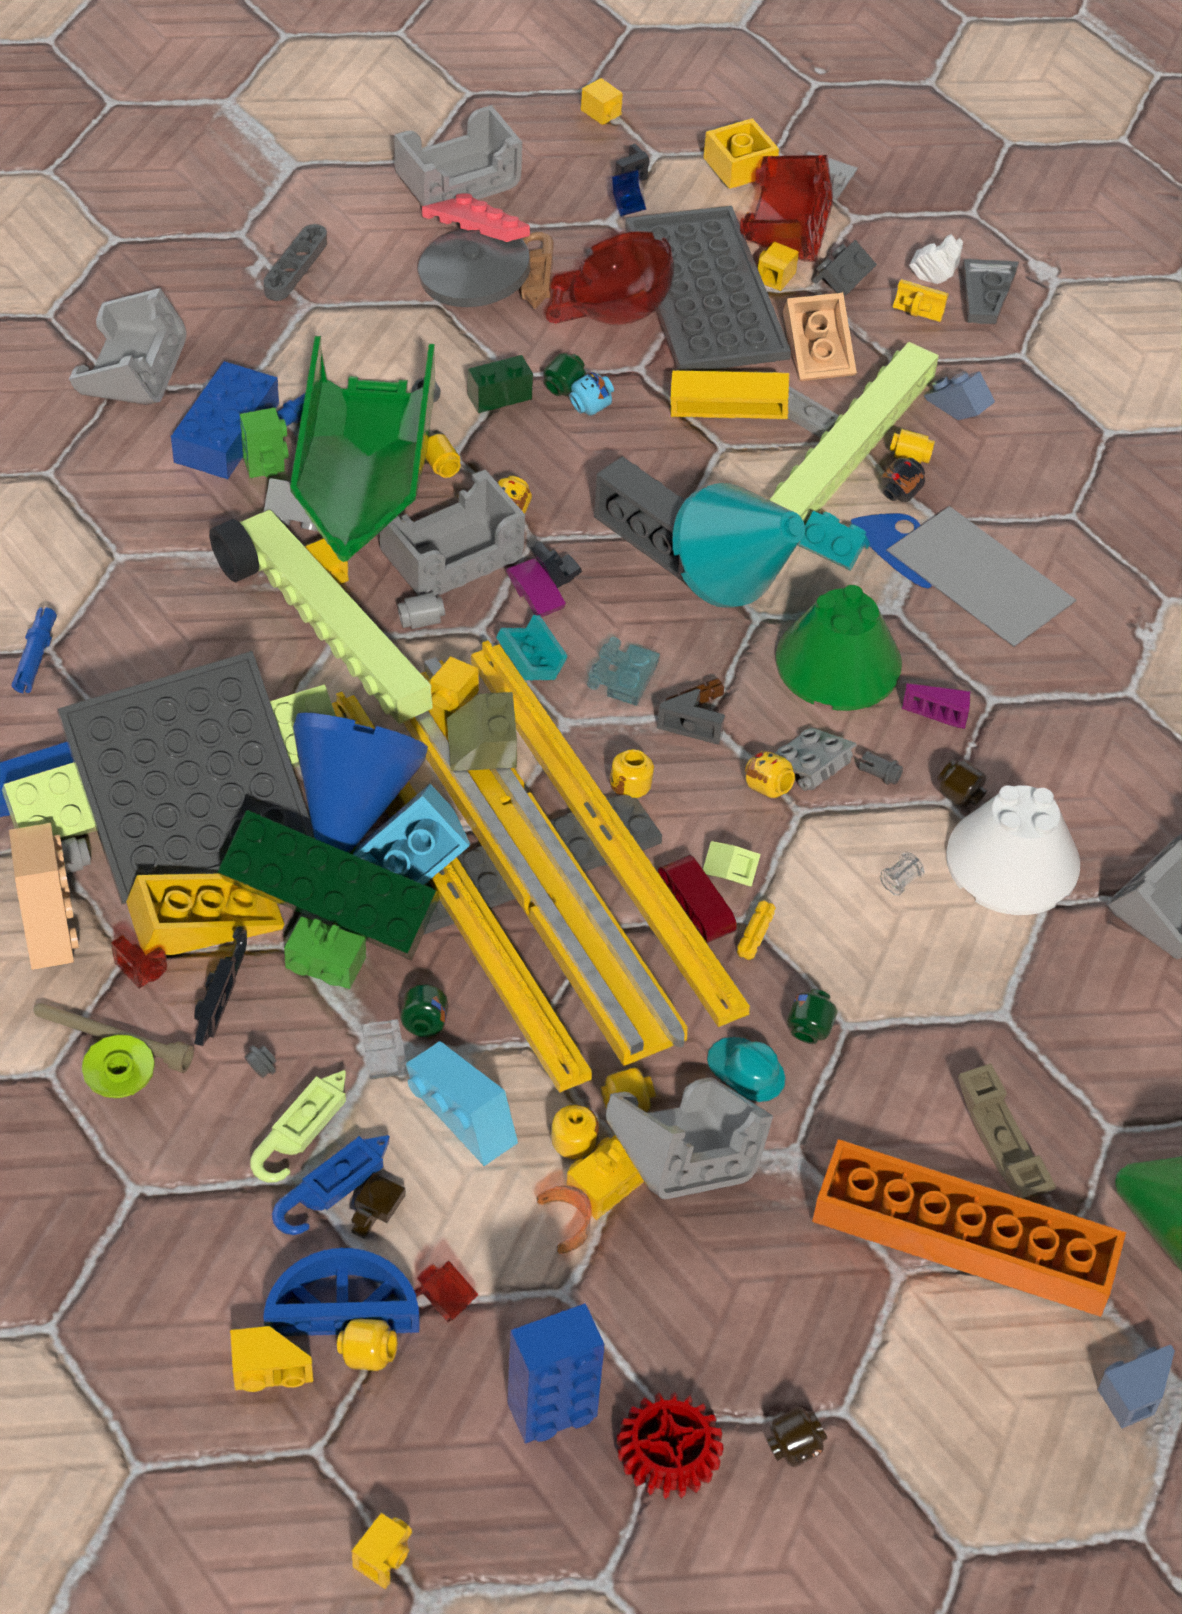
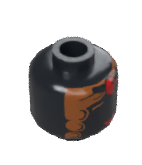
M898 458L881 475L884 495L891 501H910L925 485L924 468L913 458Z

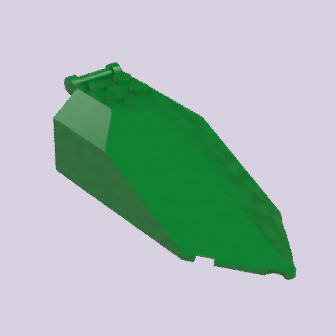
M315 336L290 491L301 504L325 541L333 549L337 558L343 562L351 559L354 554L416 500L428 448L435 391V344L429 343L423 387L408 393V380L401 379L398 382L359 380L356 376H349L347 389L340 388L327 379L321 336Z

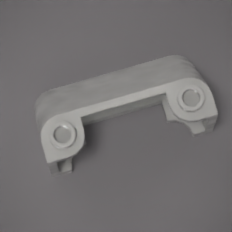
M161 288L103 302L96 318V325L106 338L94 369L90 370L85 365L76 366L71 373L69 381L75 390L86 396L143 405L160 402L186 341V329L183 321Z
M1182 833L1157 854L1106 904L1115 916L1175 959L1182 958Z
M712 1077L690 1083L683 1091L682 1102L679 1108L646 1113L638 1107L637 1098L629 1092L611 1094L606 1108V1119L649 1190L662 1199H671L743 1184L750 1180L759 1167L773 1119L772 1114Z

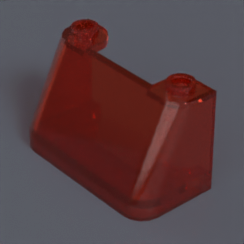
M828 155L763 156L761 167L756 169V182L761 184L762 191L755 214L747 212L745 218H741V235H745L747 241L769 248L773 242H777L799 251L798 260L816 262L833 206V187Z

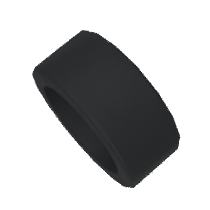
M231 519L210 530L209 538L215 558L231 581L238 582L259 571L256 549L249 534L239 521Z

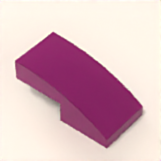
M534 558L506 570L519 597H525L534 615L544 617L564 609L566 602L544 568Z

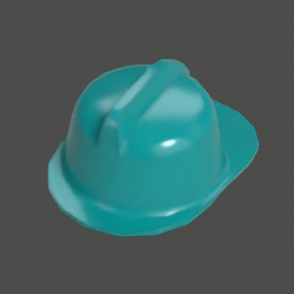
M728 1037L714 1043L708 1052L707 1062L710 1070L748 1100L756 1102L770 1101L779 1096L784 1089L786 1077L783 1067L780 1065L776 1053L765 1043L752 1042L741 1037Z

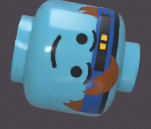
M591 372L572 384V392L569 394V398L578 413L582 414L584 412L586 415L592 416L612 403L611 393L614 391V387L607 376L601 377L598 373Z

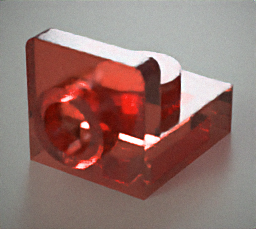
M123 935L111 942L114 963L139 989L149 982L158 980L167 971L166 955L161 947L145 955L139 945L136 943L132 945Z
M449 1260L437 1267L434 1263H431L416 1277L420 1282L414 1288L416 1297L424 1294L447 1322L454 1320L479 1295Z

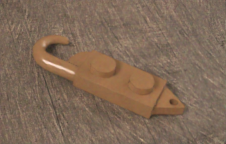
M544 232L530 233V236L523 239L526 245L535 240L543 242V249L529 252L531 269L527 280L521 286L522 299H526L534 309L545 298H550L554 242L553 238Z

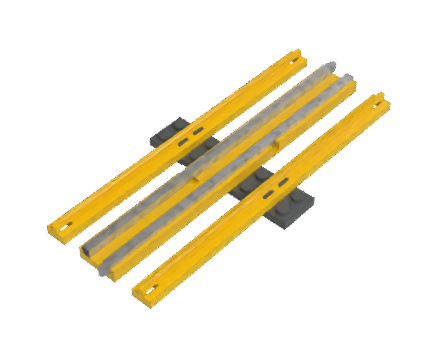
M488 640L482 642V650L471 654V664L478 668L479 676L491 693L513 692L516 730L572 812L549 821L531 792L526 793L524 790V782L515 768L451 771L447 718L453 714L452 712L440 709L432 704V709L403 722L412 738L428 746L426 753L427 761L482 845L458 855L424 884L437 890L440 899L423 935L455 923L559 1093L592 1080V1070L490 911L492 907L513 899L518 901L623 1066L674 1045L683 1047L684 1041L687 1040L688 1027L584 873L586 871L608 864L717 1027L749 1015L750 1005L644 854L643 850L662 844V834L638 799L628 795H616L606 799L500 644L492 647ZM436 657L424 661L425 672H422L421 675L430 683V679L443 666L444 662L442 660L438 661ZM490 661H492V663L494 664V667H492V666L490 665V663H489ZM342 691L336 693V702H333L332 706L337 717L345 718L342 714L345 713L347 719L355 720V724L375 729L355 695L346 698ZM410 782L404 786L385 810L389 818L417 795ZM721 999L725 1001V1003L728 1006V1009L724 1007V1005L720 1001ZM562 1064H565V1066L569 1070V1074L566 1073Z

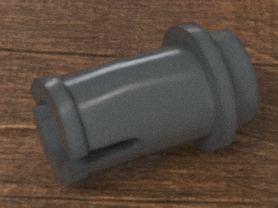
M866 751L862 759L874 765L860 762L859 770L883 779L887 785L890 783L896 785L903 772V767L899 765V762L897 760L891 762Z

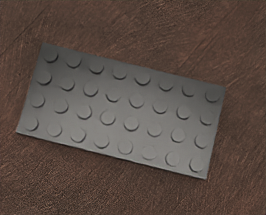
M732 206L626 218V230L678 371H704L790 360V347Z

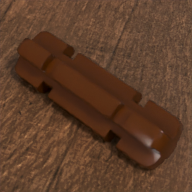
M719 678L707 681L706 686L702 683L680 692V695L701 689L700 705L710 701V697L711 699H716L723 696L725 687ZM676 693L674 695L666 697L665 701L678 697L679 695Z

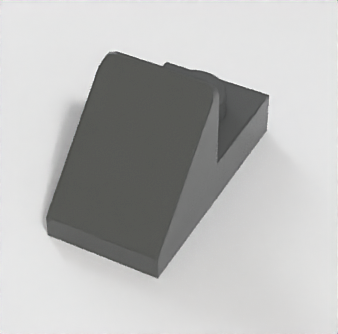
M696 689L660 704L657 729L719 745L723 735L725 715L699 708L701 689Z

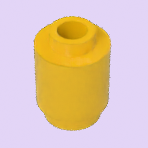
M901 429L900 434L894 433L890 450L895 451L894 458H913L920 464L921 462L929 464L935 441L928 439L929 436Z
M436 434L429 437L425 459L435 474L443 478L454 476L461 467L459 454L445 435Z

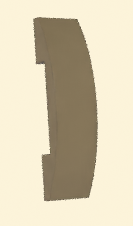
M992 1064L960 1073L958 1076L959 1083L976 1130L997 1170L1019 1198L1026 1200L1055 1190L1056 1185L1040 1155L1033 1156L1004 1099L1007 1092Z

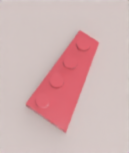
M461 193L457 194L456 198L422 206V217L431 219L433 216H438L441 223L451 224L452 222H458L461 229L468 231L480 230L482 235L505 242L530 236L529 224L520 221L516 216L504 213L502 209L488 205L485 201L473 198L471 194Z

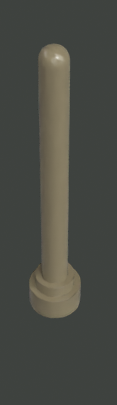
M44 1003L36 1004L33 1009L37 1017L100 1038L114 1035L133 1036L142 1040L151 1049L153 1056L162 1058L163 1062L168 1064L169 1069L185 1073L191 1065L194 1055V1047L180 1041L175 1044L169 1043L166 1045Z

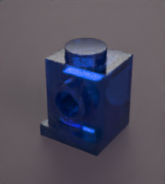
M635 170L613 176V195L620 217L646 210L644 188L639 171Z

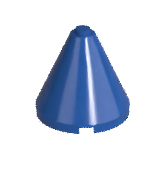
M298 713L293 724V733L314 839L351 853L425 762L428 746L412 737L379 726H375V729L355 724V720L317 713Z

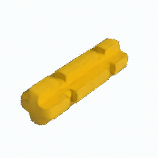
M765 900L758 902L755 909L756 912L752 915L743 934L744 937L741 938L737 946V955L739 957H744L747 960L755 957L758 950L757 947L760 946L769 927L768 924L772 921L776 908L773 903H768Z

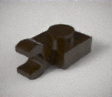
M373 1172L355 1199L357 1211L351 1219V1222L355 1224L351 1233L365 1238L377 1219L388 1223L405 1198L406 1188Z

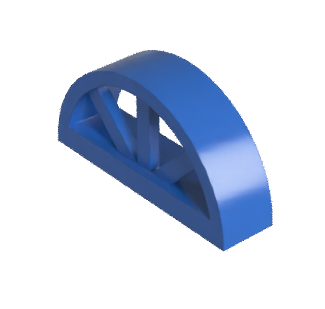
M328 1249L313 1253L297 1261L275 1282L264 1308V1326H270L282 1336L339 1335L341 1331H345L347 1324L352 1319L384 1320L390 1326L391 1331L395 1333L419 1332V1307L417 1297L409 1280L390 1261L361 1249ZM337 1275L336 1303H321L304 1288L316 1280ZM348 1275L364 1277L381 1284L363 1302H348ZM393 1294L399 1301L384 1300ZM292 1297H295L301 1304H287V1302Z

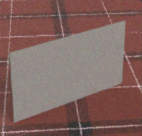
M950 506L887 549L890 554L1013 647L1077 601Z

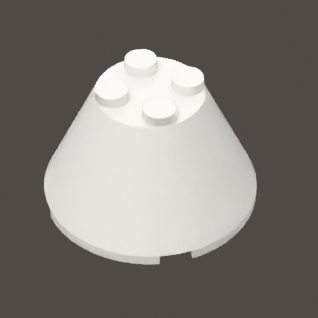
M1021 785L1004 786L996 796L966 816L954 828L946 851L947 866L956 885L960 889L964 887L970 894L976 897V903L1000 913L1032 915L1054 908L1057 902L1072 893L1080 873V858L1059 807L1053 799V793L1046 788Z

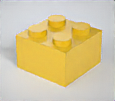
M753 118L706 132L703 158L729 189L776 175L779 148Z

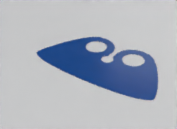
M893 513L862 516L851 520V524L862 528L866 532L870 548L890 566L923 588L928 589L932 586L887 551L892 545L910 534L897 531L895 524L898 521H910L914 525V530L921 526L914 517Z

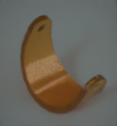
M561 1185L537 1195L536 1201L538 1204L555 1201L566 1202L575 1206L582 1213L585 1219L582 1228L574 1236L560 1242L556 1246L557 1253L564 1254L580 1247L588 1238L591 1226L592 1206L586 1193L574 1186Z

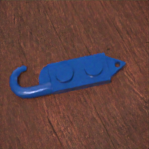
M389 1135L362 1139L359 1136L302 1179L303 1182L280 1198L274 1205L272 1220L276 1228L289 1235L302 1234L310 1227L308 1223L299 1226L290 1225L285 1220V1214L300 1202L307 1208L322 1211L324 1209L328 1210L369 1179L373 1172L377 1173L383 1168V1157L390 1142Z

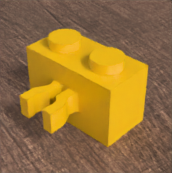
M614 1135L612 1138H604L596 1146L593 1153L585 1159L580 1158L569 1167L567 1171L566 1192L595 1220H598L640 1186L644 1180L618 1138Z

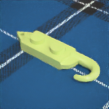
M345 1070L322 1079L316 1076L272 1126V1131L255 1149L250 1159V1168L254 1176L261 1181L272 1183L281 1181L290 1174L288 1168L278 1173H270L264 1169L263 1164L274 1150L282 1154L294 1155L299 1152L302 1153L346 1102V1094L344 1093Z

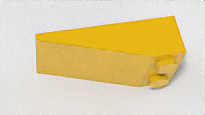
M219 874L137 875L126 901L143 956L176 955L235 941L232 935L235 928L239 925L246 928L247 938L282 930L285 925L276 902L224 881Z

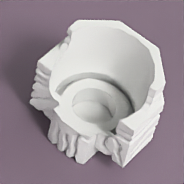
M950 234L946 236L944 242L938 247L933 243L916 250L909 266L921 280L935 284L944 282L947 278L953 276L959 264L963 241L961 238L956 241L953 235Z

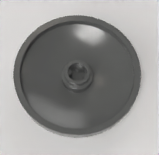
M465 229L452 231L435 240L423 252L418 265L421 285L425 292L438 302L456 307L484 306L510 296L524 284L531 269L529 250L521 238L505 242L482 235L480 230L468 231Z

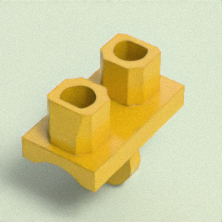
M901 279L892 308L909 312L914 317L919 315L941 322L949 293Z

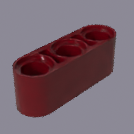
M692 855L685 856L658 868V874L706 943L736 931L737 923L732 910Z

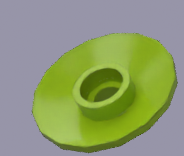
M114 1035L103 1038L90 1047L84 1056L81 1069L85 1083L93 1092L108 1098H123L134 1095L147 1085L153 1076L155 1062L151 1049L142 1040L129 1035ZM120 1070L125 1071L122 1074H114L115 1072Z

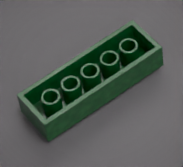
M246 810L217 872L224 881L313 919L321 920V922L327 925L339 926V929L364 936L367 942L411 961L440 899L435 889L249 810Z

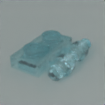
M611 637L608 643L602 646L599 652L600 659L592 665L588 673L590 678L587 681V686L593 690H597L600 684L608 686V697L637 706L659 663L660 653L631 644L625 653L619 651L621 641L616 637ZM611 664L618 666L616 672L609 670Z

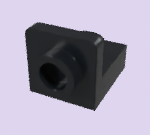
M635 143L629 145L628 157L616 161L615 184L620 189L648 179L649 156Z
M542 542L530 548L538 563L544 568L557 588L571 582L574 577L582 572L581 567L569 554L560 558L554 548L549 551Z

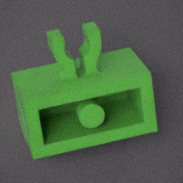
M275 408L239 414L242 454L249 478L259 476L270 477L277 475V473L285 472L284 459L289 458L287 444L283 441V437H287L285 420L279 419Z
M301 916L284 947L285 966L298 975H308L323 980L329 985H339L350 989L366 959V937L339 929V926L336 925L330 926L321 923V920L315 918L311 920Z

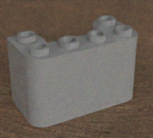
M492 105L480 108L470 115L467 123V135L426 148H422L421 138L415 131H405L394 135L396 173L422 206L456 198L457 194L461 193L471 194L473 198L478 200L509 190L520 181L522 141Z
M486 470L472 475V480L475 483L468 492L465 490L459 491V503L415 522H412L407 514L401 516V519L399 516H396L380 532V549L418 596L434 592L437 598L443 593L457 587H462L466 583L488 575L506 565L513 564L521 558L524 549L525 514Z

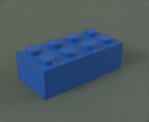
M224 361L171 435L174 463L229 479L243 458L239 414L269 408L276 409L279 405L278 377Z
M586 1303L512 1329L510 1332L507 1404L525 1444L534 1440L538 1442L549 1440L558 1431L571 1426L573 1428L586 1426L598 1415L605 1343Z

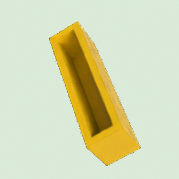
M672 371L671 417L788 419L789 373Z

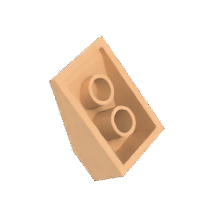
M834 293L788 298L783 309L787 340L799 381L856 375L844 294Z

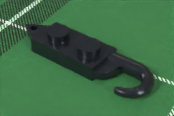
M237 926L233 932L232 937L235 939V943L230 956L227 955L224 959L220 958L216 971H210L206 981L207 993L204 1000H198L194 1013V1019L198 1020L199 1023L194 1041L195 1045L203 1046L209 1037L214 1038L245 955L247 931L244 926Z

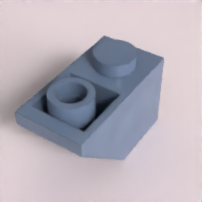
M964 371L951 379H948L947 376L940 378L932 384L933 389L924 395L928 402L958 421L978 416L995 403L980 371L971 374Z
M1171 1344L1158 1350L1156 1347L1148 1348L1140 1353L1135 1360L1128 1363L1118 1361L1105 1369L1098 1391L1122 1429L1155 1415L1164 1395L1175 1352Z

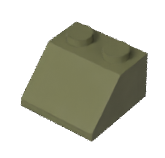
M513 692L478 694L447 718L451 771L517 768V734Z

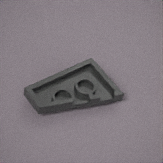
M964 259L963 278L968 323L996 324L1017 273L1019 262Z

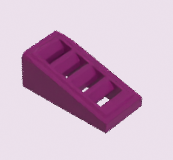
M907 683L902 709L953 727L965 729L970 709L971 691ZM914 696L920 698V701L914 700Z

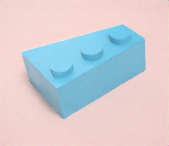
M441 1041L406 1063L410 1077L407 1082L412 1093L429 1106L483 1166H486L518 1143L505 1090Z

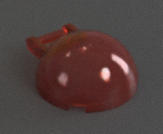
M634 231L609 237L590 247L593 254L581 262L579 270L558 274L552 278L551 288L553 289L551 306L546 311V319L556 324L589 317L592 320L607 325H626L645 319L664 302L673 282L674 258L667 239L664 237L662 241L655 239L653 232ZM569 291L571 301L563 303L564 292Z

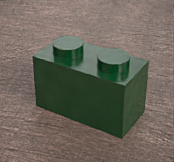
M522 355L468 368L467 395L478 414L532 400L533 372Z

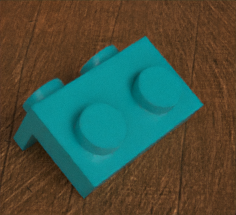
M813 511L805 525V533L798 546L851 571L863 548L868 549L870 546L866 532L856 525L850 524L847 527L839 523V518L831 513L824 512L820 514Z
M533 615L526 628H501L496 636L505 653L509 656L524 680H555L567 660L566 652L540 615Z

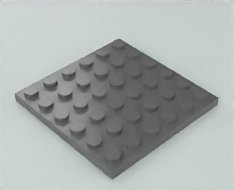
M253 651L57 709V714L121 905L126 904L137 875L218 874L217 872L246 810L314 838L312 824Z

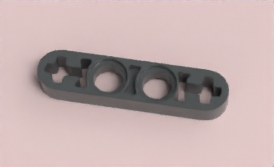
M310 224L302 229L264 278L263 285L266 298L280 301L289 296L327 246V230L324 226ZM299 252L309 253V254L303 255V256L296 255V253H299ZM284 269H295L293 272L283 271Z

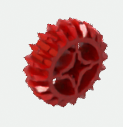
M675 1391L671 1394L670 1400H664L660 1392L655 1395L654 1403L644 1397L640 1402V1409L632 1406L629 1410L628 1418H624L621 1422L620 1430L622 1432L617 1435V1445L620 1447L618 1459L620 1462H626L623 1468L625 1476L635 1474L633 1483L636 1487L645 1482L648 1484L647 1492L649 1495L653 1494L656 1488L662 1489V1495L666 1500L670 1496V1491L676 1490L682 1499L686 1495V1487L697 1493L701 1488V1482L709 1484L713 1477L712 1471L717 1472L721 1463L719 1457L723 1455L724 1450L723 1443L719 1442L722 1440V1430L715 1427L717 1421L715 1414L705 1416L706 1407L704 1403L697 1407L692 1406L693 1399L691 1395L684 1402L678 1401ZM656 1424L659 1425L656 1433L648 1435L645 1440H639L640 1436L648 1428ZM702 1449L700 1455L693 1462L682 1466V1459L684 1457L692 1455L694 1450Z

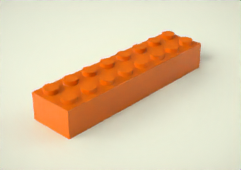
M840 1139L837 1140L817 1197L812 1220L814 1223L1099 1317L1102 1316L1109 1299L1126 1236L1124 1231Z

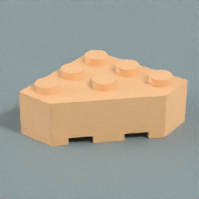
M51 823L10 829L14 877L31 969L74 963L72 949L79 948L76 928L68 927L67 919L74 917L60 834L53 835Z

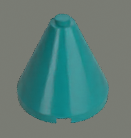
M716 483L695 491L680 507L673 528L674 556L680 555L685 570L681 575L689 588L702 600L722 608L744 606L758 600L766 593L802 540L805 533V525L797 513L736 484Z

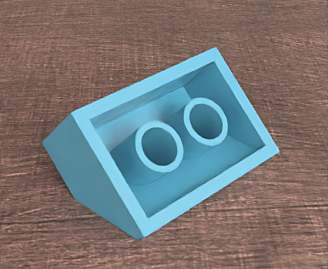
M429 784L360 843L352 855L404 877L407 876L409 879L424 885L470 846V842L453 807Z

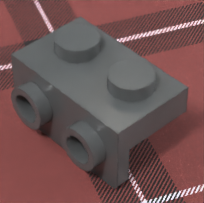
M854 240L847 247L841 244L831 254L834 258L832 261L827 258L816 268L819 274L812 281L817 284L824 277L837 293H843L846 296L877 264L860 244Z

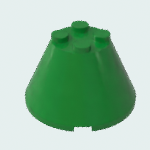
M848 585L845 588L834 589L819 596L817 601L784 632L776 651V666L780 678L795 695L814 705L816 701L833 706L832 710L838 711L863 709L884 700L895 689L902 669L900 651L877 604L871 597L863 593L862 588L857 585Z

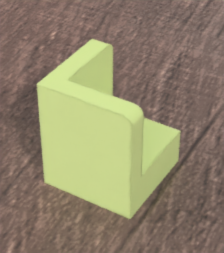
M711 841L703 870L706 875L752 887L761 854L734 845Z

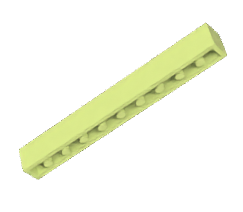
M908 342L901 351L897 350L888 366H883L873 383L869 382L863 394L851 402L848 411L844 415H839L834 427L829 432H824L819 444L815 448L809 449L804 461L800 465L793 467L789 478L785 482L778 484L774 495L769 500L800 515L804 525H806L812 512L818 513L932 381L935 377L939 355L911 342Z
M271 510L240 522L249 534L256 549L259 571L262 570L267 575L270 584L283 593L286 602L298 610L301 619L305 623H310L317 637L321 641H326L333 655L337 659H342L349 673L353 677H358L363 683L366 692L370 696L374 695L385 714H391L400 724L433 708L431 684Z

